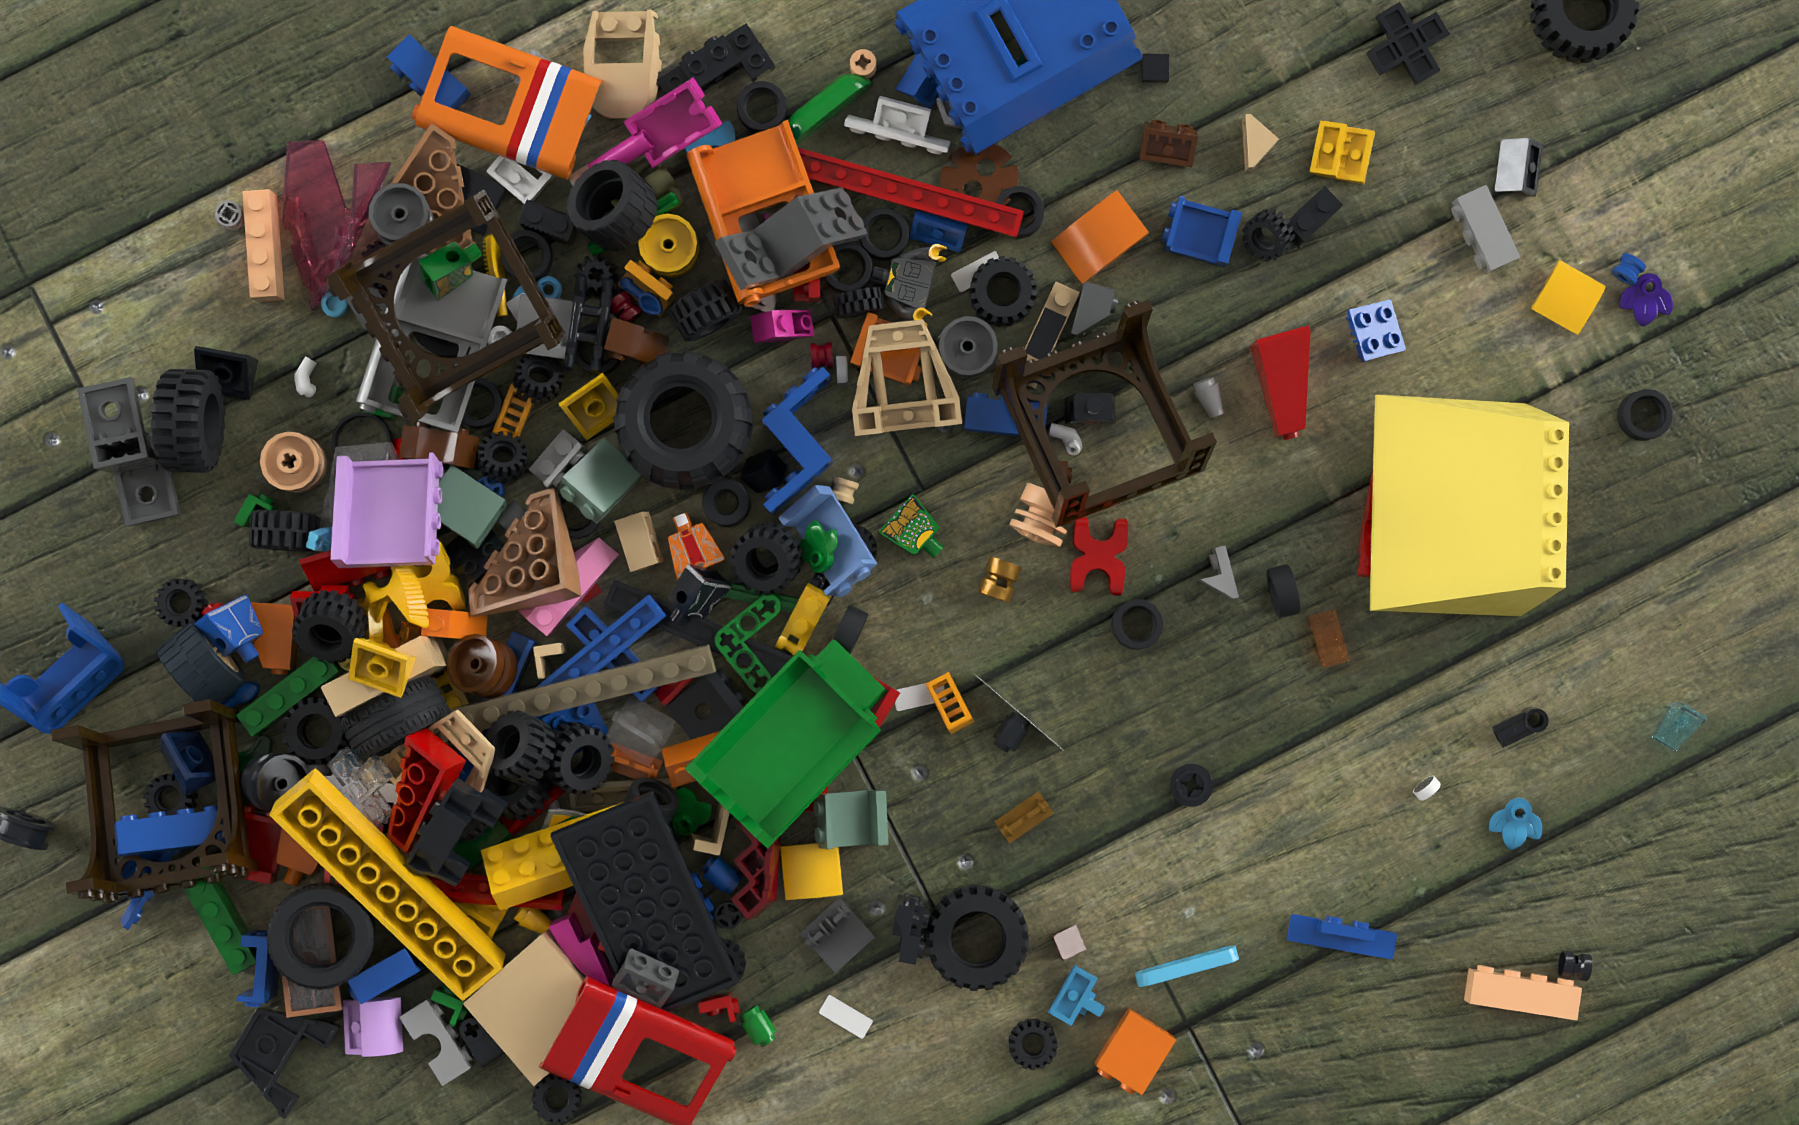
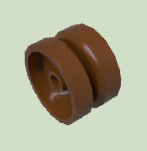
M479 634L466 635L458 640L450 650L447 659V675L453 686L460 691L488 699L499 697L507 692L514 683L518 671L517 658L511 647L504 642Z

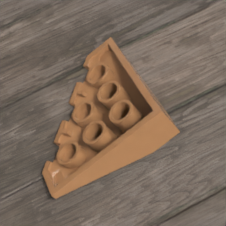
M431 123L391 184L406 183L416 187L425 196L435 220L464 204L462 192L464 183L461 168L456 163L454 153L456 149L455 139ZM469 229L432 249L430 252L433 253L451 242H457L460 248L464 249L472 243L476 244V241H472Z
M555 487L529 496L525 502L529 508L522 519L515 518L504 535L509 539L500 552L494 550L483 568L488 570L479 584L473 582L468 594L472 617L556 604L581 596L579 571L559 495Z

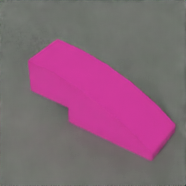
M574 912L555 919L549 928L566 956L586 976L612 986L614 975L604 952L597 949L599 941L595 932L584 936Z

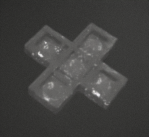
M348 747L340 750L327 764L342 786L339 791L376 828L381 827L391 817L392 808L379 790L393 777L392 773L378 754L371 756L361 766Z

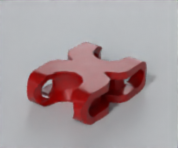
M1087 517L1075 520L1072 544L1076 550L1083 553V556L1074 559L1071 563V592H1080L1084 587L1086 574L1091 570L1098 569L1108 576L1110 593L1114 596H1121L1124 588L1125 565L1122 561L1115 558V555L1123 552L1127 547V519L1119 518L1115 521L1111 537L1106 541L1095 540L1090 535Z

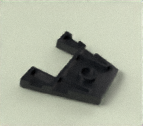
M259 1007L255 1010L229 1056L248 1079L253 1081L263 1092L262 1095L266 1100L275 1106L278 1114L286 1119L300 1096L280 1085L276 1080L303 1035L327 1049L341 1026L303 1016L286 1018V1013Z

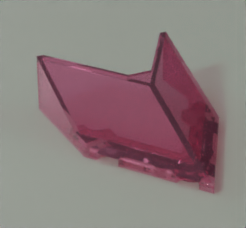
M287 141L282 221L285 230H290L294 242L290 246L303 286H307L311 294V300L308 302L311 311L317 309L329 290L326 284L328 282L326 276L344 266L356 247L369 217V205L373 196L381 189L391 162L354 164L351 208L345 206L325 141Z

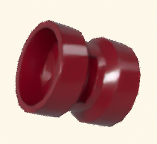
M626 291L612 299L610 314H614L619 320L633 323L643 313L638 305H634L631 302V297Z

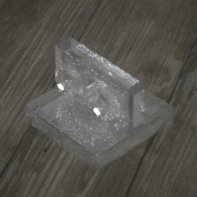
M631 694L621 712L616 710L611 720L614 723L606 736L610 740V745L650 768L678 722L647 703L641 702Z

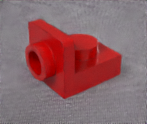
M731 991L702 998L698 1002L700 1014L707 1012L708 1016L723 1013V1008L727 1007L730 1023L736 1022L737 1014L741 1013L737 997L732 998Z

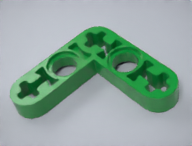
M774 595L761 596L720 629L715 636V645L754 693H758L762 687L755 688L756 679L752 675L747 679L744 675L745 673L752 671L757 664L760 670L755 672L760 677L766 676L768 678L765 682L766 684L772 679V676L746 645L745 641L780 613L781 602ZM767 599L769 602L774 600L776 602L773 606L775 612L771 614V612L767 611L761 615L766 618L761 623L759 617L751 610L756 607L759 612L764 608V600ZM750 615L755 619L756 625L753 630L745 631L741 628L740 622L744 616ZM723 633L734 636L731 641L736 648L739 644L743 646V649L736 651L732 658L728 655L729 652H732L731 648L728 645L721 646L720 644L723 640L721 637ZM742 653L748 654L752 659V663L747 669H741L736 664L737 657Z

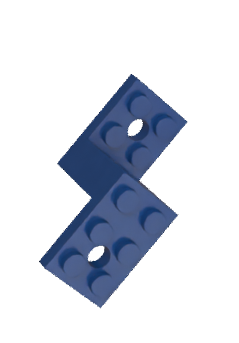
M816 367L804 376L805 382L799 388L794 385L783 395L785 397L784 401L778 406L776 403H773L763 412L765 417L762 419L764 425L803 468L801 472L797 469L785 479L787 484L779 490L775 487L764 497L767 501L763 505L772 515L777 513L833 464L830 456L793 415L831 381V376L824 367L819 370Z

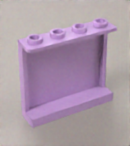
M433 452L429 453V459L352 462L348 456H337L331 561L338 568L435 565V556L439 555L440 544L439 540L436 539L437 529L441 527L438 504L442 502L439 478L443 477V464Z

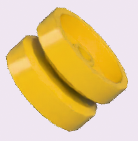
M657 215L646 235L638 241L640 255L648 267L659 276L668 278L683 276L692 270L699 258L700 245L698 237L690 223L678 215ZM671 242L673 244V247L671 249H666L667 247L665 244Z

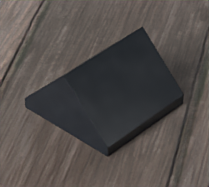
M195 346L196 370H209L214 373L219 379L218 382L221 384L223 395L250 400L258 359L249 355Z

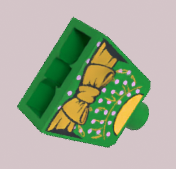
M451 242L418 261L422 280L437 301H439L472 277L471 263L482 257V253L475 243L461 249L457 242Z
M913 494L878 532L881 536L913 556H916L921 549H924L932 558H935L944 548L933 537L940 527Z

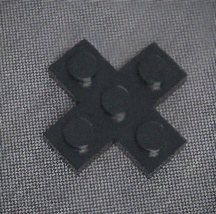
M1399 2L1375 17L1388 40L1366 53L1379 76L1401 63L1415 85L1439 73L1440 68L1428 48L1448 37L1450 33L1437 11L1413 24Z

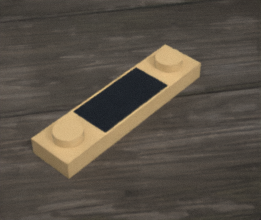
M1055 282L1026 344L1025 351L1028 355L1026 361L1031 359L1035 361L1040 360L1053 351L1080 292ZM1030 383L1026 386L1035 390L1038 383Z

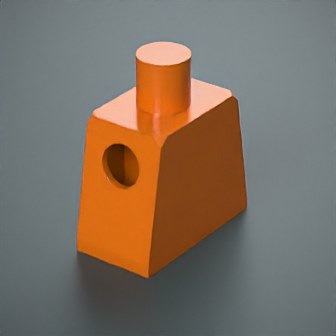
M282 828L276 863L288 867L283 882L299 886L303 873L308 875L317 874L321 865Z

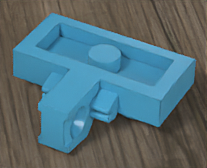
M1074 964L1048 1013L1071 1026L1077 1015L1080 1013L1085 1016L1087 1010L1100 1017L1105 1006L1094 1000L1096 994L1091 991L1098 978Z

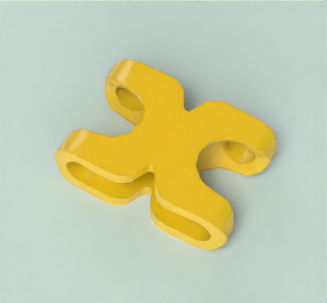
M440 541L439 555L435 556V565L419 567L413 565L391 566L392 573L395 568H410L413 571V574L418 578L417 581L420 583L426 606L433 600L441 599L448 602L453 611L466 609V598L459 579L455 575L450 574V559Z

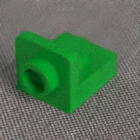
M259 492L258 496L249 494L234 522L242 527L250 528L251 512L260 510L261 506L267 510H277L278 507L272 504L274 499Z

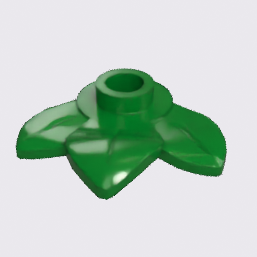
M813 520L806 529V539L800 540L799 548H803L804 554L801 557L805 562L810 563L811 569L816 573H823L830 570L833 566V552L837 547V532L835 529H832L825 533L821 524L817 520Z
M682 787L676 792L679 798V805L672 818V826L676 833L687 836L694 833L699 825L707 823L711 816L712 808L709 803L698 802L696 794L691 789Z

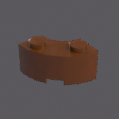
M612 318L604 350L610 353L609 357L625 362L627 358L639 363V368L642 364L645 365L656 359V356L665 354L669 338L661 333L645 330L642 326Z
M415 422V426L404 425L399 457L406 459H429V453L433 452L444 465L474 469L479 437L469 435V430L459 428L458 433L434 430L431 429L430 425Z

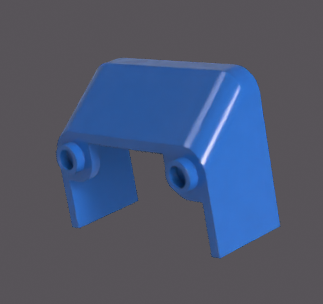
M61 603L58 607L69 625L66 636L73 646L36 680L28 675H18L5 685L0 682V705L39 731L50 734L51 730L62 728L124 669V661L111 644L88 620L64 603Z

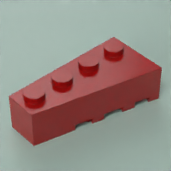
M427 728L410 734L405 738L404 746L407 747L406 755L401 759L400 768L403 771L401 781L397 782L395 792L398 797L396 804L392 807L387 837L406 853L413 850L420 838V835L417 834L419 828L426 819L430 821L433 817L429 814L431 808L438 799L440 801L443 800L451 785L459 777L466 762L462 756Z

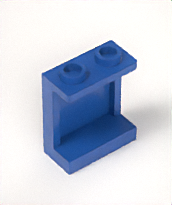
M1179 196L1177 202L1172 201L1168 217H1171L1172 221L1170 228L1165 227L1161 242L1165 243L1163 251L1225 268L1230 259L1242 212L1236 210L1227 212L1187 201L1185 197Z
M253 930L241 935V946L257 947L254 989H249L237 995V1001L245 1002L244 1006L261 1007V1003H268V1000L277 996L279 971L274 966L268 953L267 930Z

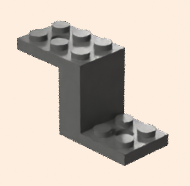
M837 188L796 197L754 230L724 236L714 243L740 290L791 276L829 247L859 240L868 233L864 227L863 220L857 215L852 206L849 195L843 188Z
M128 377L78 388L77 392L93 467L96 470L115 474L125 526L129 527L181 515L172 472L165 470L157 462V456L153 450L152 433L145 431L134 378ZM109 403H115L118 408L117 414L114 417L108 418L105 414V407ZM146 487H151L154 491V497L149 502H145L141 497V493Z

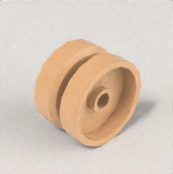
M296 432L276 434L267 441L261 451L260 458L262 473L270 484L281 490L296 493L310 491L319 485L326 474L328 463L325 451L317 441Z

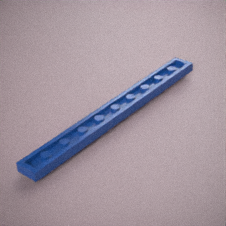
M650 595L646 596L537 687L599 672L665 618L666 614ZM545 715L537 716V717H535V718H537V719L540 720L541 717H543V716H545ZM491 728L485 729L481 734L486 738L487 736L485 735ZM458 751L457 753L466 760L459 775L464 782L474 765Z

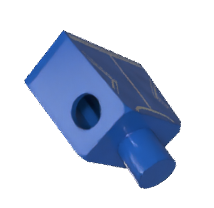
M246 594L206 613L195 623L198 630L213 647L218 649L217 652L221 653L223 657L238 651L245 664L260 656L252 643L263 635V629Z

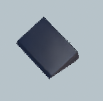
M170 732L161 735L160 751L185 795L216 781L213 755L200 732Z

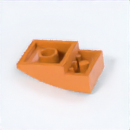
M1116 190L1051 241V244L1083 285L1084 282H1087L1144 239L1149 232L1118 190Z

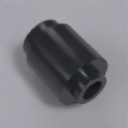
M1012 711L1010 716L1005 717L992 736L996 739L994 745L1006 753L1010 749L1015 752L1029 731L1027 728L1030 723Z

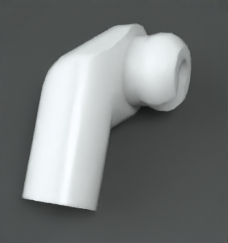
M306 356L295 372L294 380L296 390L300 395L312 397L316 392V386L310 383L309 376L317 363Z
M1051 423L1048 436L1062 439L1068 454H1079L1082 450V441L1077 431L1071 427Z

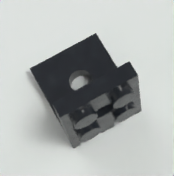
M716 667L714 673L704 675L703 678L666 706V709L691 740L721 731L749 702L740 689L735 691L729 684L732 679L723 668L718 669ZM701 703L707 704L711 709V714L707 719H701L696 714V708Z

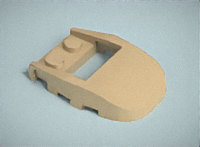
M651 9L630 12H592L583 48L584 73L603 80L592 107L599 115L605 118L628 119L652 104L656 99L658 90L656 81L658 72H661L662 61L659 59L660 37L655 32L654 19H658V16ZM644 40L643 63L594 64L597 41Z

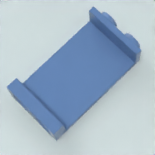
M813 486L778 517L782 525L796 527L802 539H806V529L813 520H817L821 524L825 533L832 529L836 530L837 547L833 552L834 563L830 570L823 572L830 583V586L823 591L826 596H845L852 590L851 586L857 581L867 578L871 574L870 570L877 565V562L830 486Z

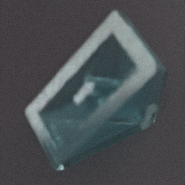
M1671 702L1652 738L1676 752L1706 721L1707 716L1685 703Z

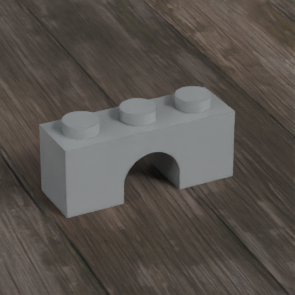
M429 997L399 1018L413 1040L423 1034H432L439 1039L441 1043L440 1054L428 1064L440 1084L444 1086L469 1070L474 1065L472 1061L474 1057L468 1046H463L459 1041L458 1037L460 1034L456 1026L449 1025L450 1023L444 1017L445 1009L442 1004L430 1000L431 997Z

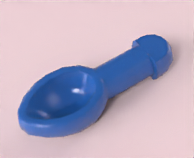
M630 277L621 279L620 285L624 291L627 290L638 299V304L645 313L653 316L662 314L663 306L656 295L644 292Z
M245 682L234 691L231 697L220 704L230 708L238 704H247L256 698L260 686L257 682Z

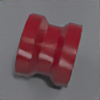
M826 342L824 345L810 343L812 369L824 366L828 369H833L832 342Z

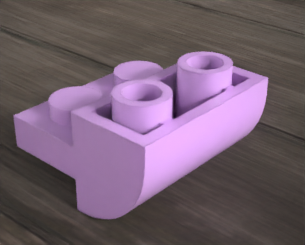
M377 997L363 1004L354 999L343 1000L345 1054L370 1057L403 1052L402 1021L399 1018L402 1015L401 997Z

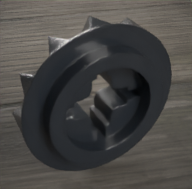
M1185 764L1176 769L1170 779V791L1175 800L1182 805L1188 807L1199 806L1205 803L1212 794V777L1200 765ZM1193 774H1195V783L1202 787V789H1192L1188 797V788L1180 782L1190 781Z

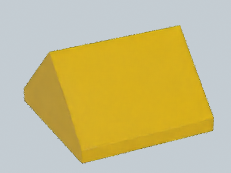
M601 373L561 401L559 406L587 441L614 422L617 408L616 400L619 393L607 376Z
M355 638L353 641L349 680L401 698L416 657L365 638Z

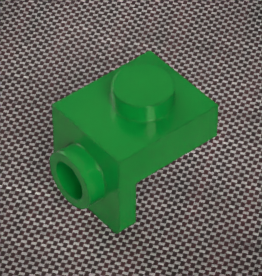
M443 985V988L439 986L434 989L430 1000L455 1010L449 1025L455 1027L459 1021L463 1022L469 1012L463 1005L469 998L462 1001L446 985Z

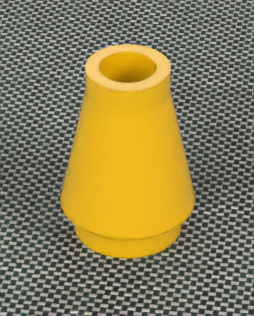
M520 907L514 916V920L518 922L519 926L540 934L548 930L552 924V921L540 909Z

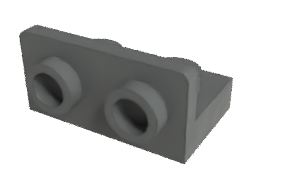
M630 949L625 963L613 979L612 987L661 1009L674 990L679 970L639 951Z

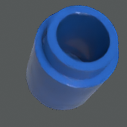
M718 856L717 859L711 857L702 867V870L705 871L702 877L719 891H725L727 894H730L742 880V877L738 875L739 871L721 856Z

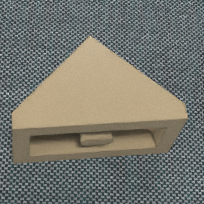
M1245 114L1242 119L1245 172H1251L1279 139L1252 114Z

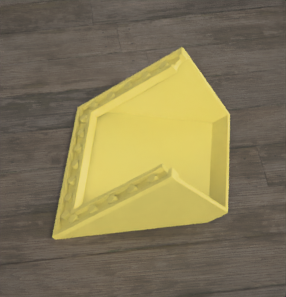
M1375 395L1370 611L1522 616L1566 588L1569 422L1526 403Z

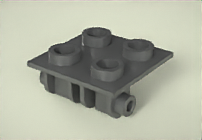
M840 897L799 933L805 939L806 944L811 949L813 948L835 973L875 938L872 932Z

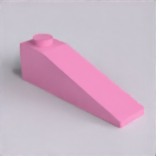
M598 537L574 552L579 571L580 597L556 604L520 609L518 611L546 636H552L620 554Z

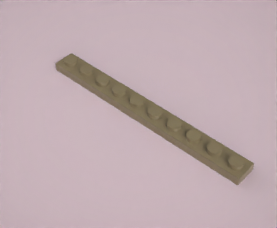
M708 644L451 709V713L459 710L480 731L492 728L491 724L494 721L497 722L502 714L507 715L508 711L513 710L516 712L519 710L537 717L711 674L716 671V667Z

